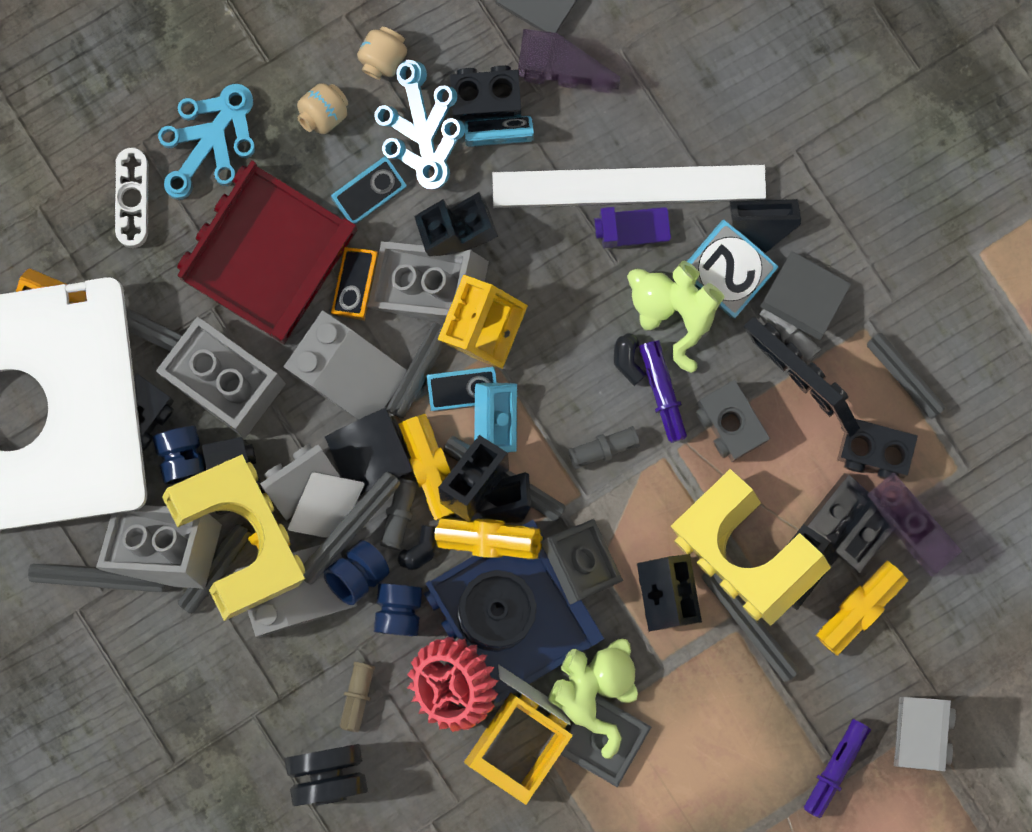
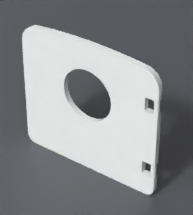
M100 278L68 285L62 284L0 294V372L18 370L30 374L40 383L48 401L47 421L40 435L24 448L15 451H0V530L134 511L142 508L147 501V488L123 286L113 278ZM86 290L87 301L69 303L68 293Z

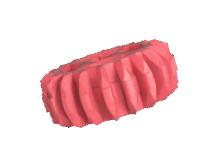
M447 637L443 640L437 639L421 648L418 656L411 662L413 669L407 674L413 680L407 688L415 691V696L411 702H419L421 706L418 714L427 713L429 715L428 723L438 721L440 730L450 728L452 732L461 729L468 730L474 727L476 723L484 721L488 716L487 713L491 712L493 707H495L492 701L496 699L498 693L492 687L496 686V683L499 681L490 676L494 667L486 666L484 661L487 655L481 654L479 656L477 654V645L467 647L466 639L456 641L454 637ZM440 661L449 662V663L453 664L454 666L452 667V666H450L449 664L444 665V664H442ZM452 702L456 703L457 705L461 703L466 708L458 707L452 704Z

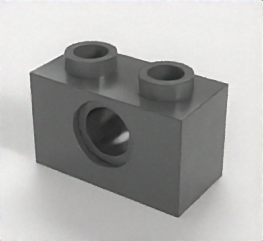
M735 379L698 401L697 405L700 409L696 411V414L705 429L712 428L717 437L713 441L714 445L723 459L728 456L731 462L770 439ZM726 414L735 415L740 423L739 429L733 432L725 430L721 424L722 416Z

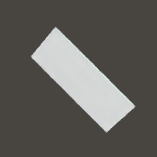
M498 664L500 680L570 725L569 718L559 707L550 703L546 695Z

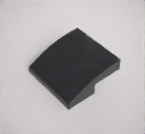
M480 192L452 208H449L444 199L414 216L425 252L428 256H442L463 252L498 237L487 203Z
M386 407L325 436L342 478L364 483L360 496L366 494L385 472L393 474L397 479L414 472Z
M844 473L804 524L829 540L839 558L856 571L861 572L902 521V518L882 500L869 493L849 474Z

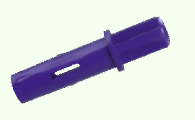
M660 340L642 344L639 346V350L643 357L647 376L658 407L655 409V412L661 415L668 440L671 443L681 441L687 437L678 408L682 404L681 401L677 402L671 377L662 353Z
M852 719L821 776L817 775L816 778L819 781L804 806V809L811 815L818 818L822 817L836 791L840 792L842 790L839 786L871 732V729L865 724Z

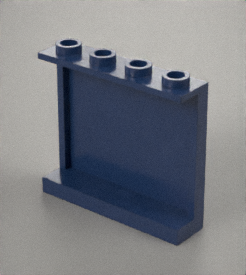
M534 520L522 525L539 529ZM543 546L537 559L510 556L499 558L472 556L432 581L426 582L429 590L423 594L433 611L438 608L442 610L447 619L441 623L450 638L466 639L467 647L474 644L470 643L462 633L457 613L459 600L469 582L482 573L500 570L511 572L522 578L533 591L537 606L535 621L525 638L513 648L499 652L482 650L477 647V654L479 656L481 654L487 655L484 661L486 666L494 667L490 673L491 678L499 680L496 686L492 687L498 693L495 699L496 703L507 698L510 693L517 692L516 689L500 680L498 664L530 684L562 665L568 652L572 649L584 652L604 640L582 600L571 605L569 604ZM495 604L491 606V612L495 616H501L504 612L501 606L499 608H496Z

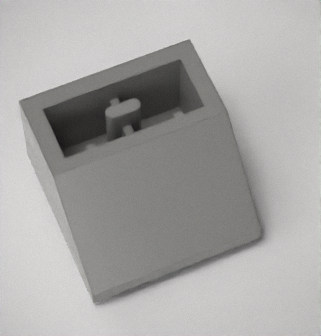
M310 444L305 445L292 455L295 460L283 467L280 463L263 475L266 480L260 483L288 523L292 520L312 472L340 477L319 445L313 448Z
M899 697L894 766L945 771L946 764L951 765L953 744L948 743L949 729H954L956 719L955 708H950L951 700Z

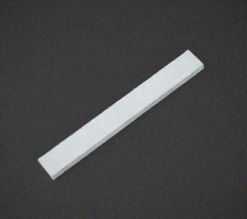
M765 165L492 172L493 208L766 200Z

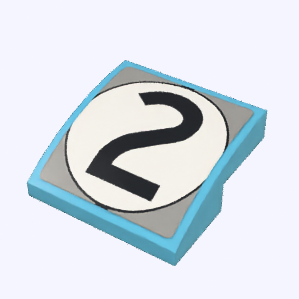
M722 220L687 261L700 272L695 286L700 290L706 284L711 283L718 288L725 297L719 307L732 318L738 316L778 268L766 254L725 220Z

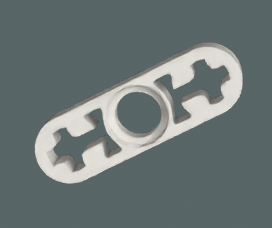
M136 148L124 149L116 159L115 233L121 244L128 248L140 247L148 237L149 164L143 152ZM131 156H135L137 162L141 163V166L135 167V179H142L141 184L133 181L122 184L123 179L130 180L129 169L123 166V164L129 162ZM129 189H136L141 193V202L135 207H127L123 204V195ZM123 212L131 215L142 212L141 218L134 216V225L137 229L141 230L140 234H135L134 240L130 241L129 237L123 234V230L129 229V217H122Z

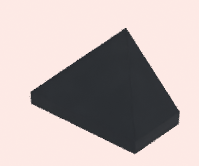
M798 199L730 201L732 227L765 253L801 225Z
M524 472L503 478L470 521L475 519H493L505 521V523H522L531 508L529 474Z

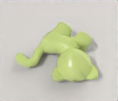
M685 260L681 261L673 272L672 277L675 282L664 273H649L643 269H633L628 273L627 278L632 288L633 304L640 314V325L644 330H653L659 327L662 320H667L675 311H678L683 318L688 333L673 344V360L681 369L690 373L697 370V363L685 355L686 350L696 345L702 335L710 330L716 310L725 298L723 293L711 283L706 284L699 290L695 283L700 272Z
M617 639L610 643L608 648L597 651L589 665H587L588 659L585 653L577 649L569 651L561 666V670L569 675V681L557 680L548 697V701L559 707L576 725L586 727L593 733L607 735L609 740L601 750L602 756L606 759H611L619 751L622 737L617 725L596 718V694L599 693L607 698H617L625 703L636 701L638 695L634 684V662L630 658L631 647L626 639Z

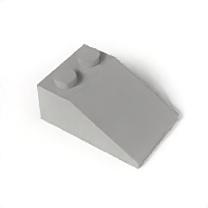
M381 241L367 307L444 324L463 275L485 282L489 261L472 250L442 256H428L423 245Z
M323 310L284 365L287 373L357 420L385 408L407 372L404 367Z
M198 316L156 370L159 375L244 438H246L286 385L284 380L275 371Z
M144 505L138 510L111 514L96 568L173 587L205 589L222 525L210 514H207L177 528L167 506Z
M320 545L293 552L292 554L293 556L298 555L304 564ZM341 553L334 559V561L330 565H332L339 558H342ZM246 567L235 570V572L242 570ZM322 573L313 584L310 585L303 581L298 587L247 611L255 637L260 638L357 607V603L348 605L337 598L326 584L324 573Z

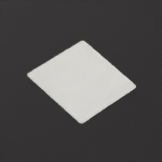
M312 472L288 530L327 538L355 507L364 483Z

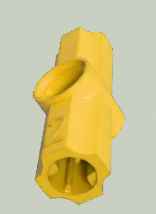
M426 413L399 423V428L411 457L409 459L419 487L423 488L427 498L426 501L435 521L456 514L440 503L438 487L451 471L442 448L437 445Z
M444 517L440 518L435 528V540L437 541L438 548L470 551L472 555L479 557L499 558L510 556L537 559L542 549L540 541L543 540V537L540 534V529L505 525V521L475 519L468 522L462 519Z
M886 560L862 586L859 585L840 604V610L828 620L815 636L826 648L838 656L862 630L865 631L884 612V606L898 594L909 580L896 566Z

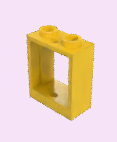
M463 275L438 340L476 360L503 369L528 305L492 284ZM510 331V335L505 338V332Z
M510 693L464 763L527 805L573 735L565 730L568 725L566 722L552 713L548 717L537 711L539 705L522 694L518 698ZM516 707L555 733L521 784L482 758Z

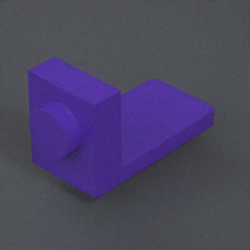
M606 207L600 209V218H594L596 239L602 238L603 248L669 242L671 239L668 209L666 207L615 212V207Z

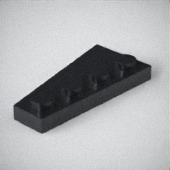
M753 317L744 325L752 342L783 372L789 368L787 371L788 375L805 394L811 389L810 394L819 404L820 409L829 417L835 413L842 426L841 429L849 437L853 436L860 429L845 401L849 398L847 393L836 382L832 385L824 380L826 378L825 374L815 363L811 362L807 365L802 360V353L791 342L787 345L779 340L781 335L770 323L767 322L765 325H762Z

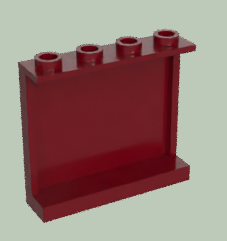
M251 160L247 167L242 165L232 181L236 185L229 196L223 194L214 208L217 214L211 224L206 222L196 236V240L199 242L193 252L187 251L179 261L177 269L180 272L177 276L181 281L285 345L344 253L345 247L349 245L358 230L354 223L346 218H339L257 166L256 162Z

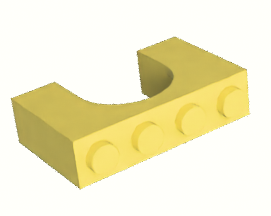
M239 455L168 487L162 496L177 528L215 511H231L246 518L257 533L259 551L255 562L214 582L209 589L224 621L298 587L305 579L303 576L305 574L304 565L298 555L293 556L287 544L290 542L288 533L281 523L277 524L272 514L274 512L272 501L266 493H261L256 483L258 481L257 472L251 462L246 463L243 455Z
M729 469L671 525V528L678 536L674 542L684 553L691 554L693 552L700 558L697 564L710 577L714 574L718 575L723 580L719 585L730 597L735 599L737 596H740L746 602L743 608L754 620L758 621L760 618H763L771 626L831 567L824 555L800 533L771 561L755 568H742L729 563L726 559V545L731 533L761 504L753 489Z

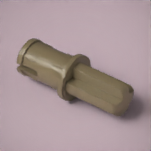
M354 662L348 692L344 691L343 694L346 695V701L340 728L346 731L358 732L361 727L366 701L371 699L368 697L375 666Z

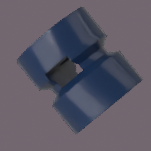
M196 426L177 428L152 437L157 456L162 457L164 460L159 465L164 484L179 483L207 470L203 454L197 453L196 450L200 446Z
M360 540L346 552L347 558H339L323 572L324 579L330 590L337 598L348 605H354L368 593V587H375L390 573L389 566L382 554L373 545L364 540Z
M378 584L376 603L382 608L375 613L374 632L418 637L420 617L415 614V610L421 607L423 588L395 584Z

